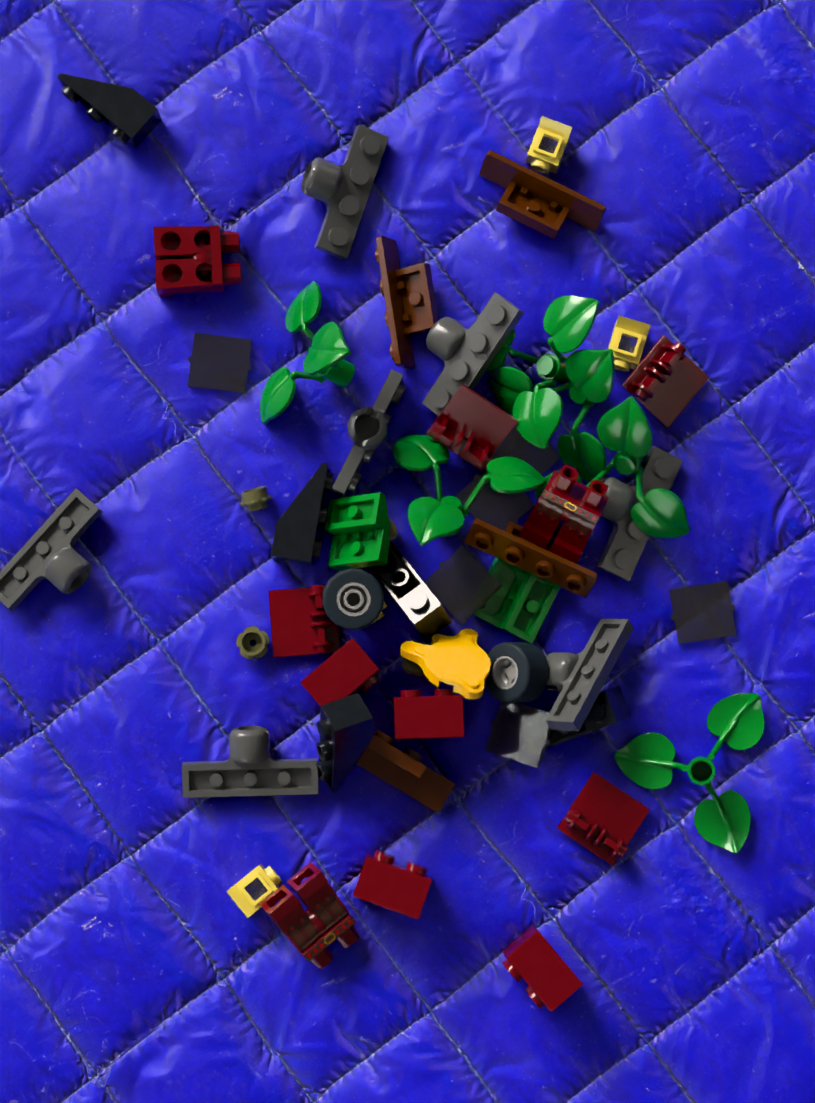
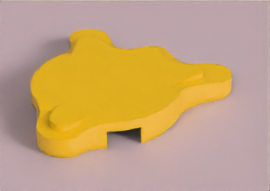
M466 628L455 636L435 634L432 636L431 645H424L414 641H405L401 644L400 655L404 659L418 664L427 679L435 686L439 687V682L453 685V692L471 700L479 699L483 695L484 684L490 672L491 662L487 653L477 644L478 633L475 630Z

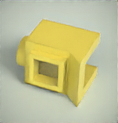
M541 116L527 153L526 163L530 164V167L539 173L548 174L552 172L556 174L570 139L572 127Z
M619 315L608 349H613L614 369L629 372L630 369L635 370L639 365L651 325Z
M260 864L226 892L244 915L249 918L261 908L259 904L279 888L278 884L282 880L270 865L265 869Z

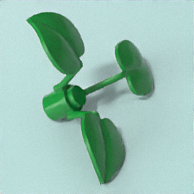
M312 281L310 285L306 286L294 298L285 319L288 331L297 333L302 328L303 333L312 340V347L308 349L309 352L303 363L305 372L293 371L290 374L288 368L282 367L268 379L260 399V415L265 425L270 420L278 417L290 405L296 390V379H311L323 383L326 379L339 387H345L354 375V364L344 359L351 354V351L344 340L340 326L335 322H328L316 334L309 329V323L318 316L322 303L319 284L315 281Z
M567 295L555 299L549 305L544 316L543 326L545 331L551 335L547 342L555 355L549 353L541 358H537L509 347L516 334L515 329H513L486 370L493 371L501 367L505 362L507 353L536 364L538 375L546 381L536 384L534 392H521L514 402L512 415L518 420L515 426L521 436L538 448H548L550 439L558 428L563 415L562 398L555 390L546 387H555L556 383L564 384L570 380L566 372L567 355L562 353L575 351L587 338L599 308V301L596 299Z
M579 349L572 352L566 360V372L570 380L565 384L551 388L557 393L569 389L571 399L577 404H584L583 409L571 428V434H563L559 437L558 452L564 465L567 464L577 469L580 478L591 481L605 469L606 455L602 444L596 437L587 432L579 433L578 429L589 409L594 406V403L605 401L612 392L615 372L613 349ZM501 366L487 373L488 383L496 402L505 412L512 415L517 396L521 392L532 390L530 378L519 369L509 366Z
M630 396L618 406L607 411L598 422L597 434L600 441L607 449L617 451V453L605 469L592 480L601 481L613 468H616L619 473L624 475L635 473L636 497L640 502L632 507L631 517L636 526L644 533L657 538L683 536L690 531L691 527L688 523L686 508L681 499L673 492L661 488L652 489L645 496L643 494L642 474L644 467L641 466V463L652 446L653 434L644 411L633 396ZM553 472L544 478V485H542L539 488H536L535 498H537V500L541 495L542 491L544 490L546 484L550 480ZM578 476L576 481L582 484V480Z
M418 434L401 437L396 440L394 445V458L402 467L412 471H426L430 468L434 471L437 500L431 497H421L412 501L408 507L409 525L421 546L441 537L458 534L464 525V516L469 515L470 507L486 483L490 482V486L494 491L505 494L522 493L539 488L545 484L544 477L527 462L515 457L495 458L487 464L486 471L488 475H484L465 505L462 506L461 501L457 497H443L441 472L438 464L449 461L450 453L447 447L434 441L430 436Z
M756 693L733 694L720 700L712 707L707 718V727L711 733L720 738L707 757L697 756L690 761L689 765L672 762L675 757L673 743L666 736L655 732H648L635 737L615 753V760L622 772L633 782L644 788L661 789L668 786L673 777L672 768L687 772L688 777L693 783L705 785L712 799L703 800L697 806L694 815L695 827L705 840L732 853H738L748 837L751 819L750 810L746 800L736 791L728 790L718 797L711 784L715 776L713 759L725 741L733 749L745 750L753 747L760 740L764 731V716L761 697Z

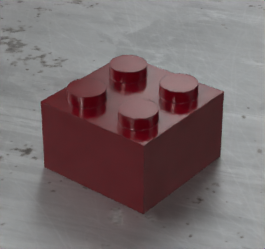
M352 638L300 683L321 707L327 703L353 695L359 690L365 694L379 682L376 676L380 673V670Z
M436 689L434 696H421V690L400 691L401 697H394L395 740L464 737L463 696L455 695L453 689Z
M376 850L374 855L367 854L353 897L419 919L432 881V877L426 874L427 868L409 861L406 867L394 863L395 856Z
M534 925L502 951L506 957V960L503 962L504 967L517 982L522 978L529 986L525 990L539 1009L546 1005L552 1012L583 985Z

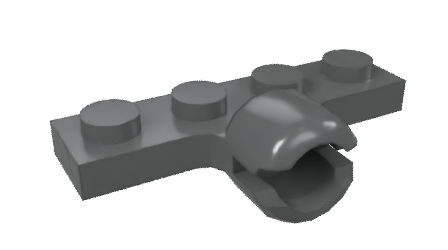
M359 124L355 128L342 165L334 164L320 157L315 158L308 165L303 176L301 190L305 195L320 200L327 206V212L314 247L315 249L342 260L348 258L389 139L388 136Z
M494 292L473 326L469 329L450 317H444L437 321L427 335L426 344L432 353L443 360L445 366L422 404L439 416L462 384L473 390L525 312L502 295Z
M391 369L373 407L359 408L349 417L347 429L353 446L332 487L333 493L342 497H346L348 491L354 493L362 478L358 471L363 461L369 463L376 448L385 441L388 425L392 418L387 413L392 403L399 404L406 390V386L402 385V374Z
M651 446L641 465L644 467L642 474L644 496L648 491L656 488L670 491L682 460L656 446ZM606 477L600 482L608 485L606 496L609 498L601 516L611 521L613 530L596 567L624 581H630L650 535L641 531L631 517L632 507L640 502L636 497V479L629 486L614 477Z
M75 488L0 571V601L8 609L14 611L43 579H48L56 588L66 594L79 589L88 579L91 565L75 551L74 545L103 511Z
M601 618L587 645L581 652L577 654L571 652H552L545 657L548 664L547 690L560 692L545 720L550 729L579 731L634 629L629 619Z
M261 726L234 728L229 734L230 756L227 760L182 763L183 798L319 794L318 767L316 765L318 758H272L270 754L269 731Z

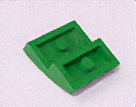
M378 492L330 499L324 531L333 535L328 567L338 571L387 565L389 517L385 494Z
M495 557L468 613L519 639L533 644L560 586Z

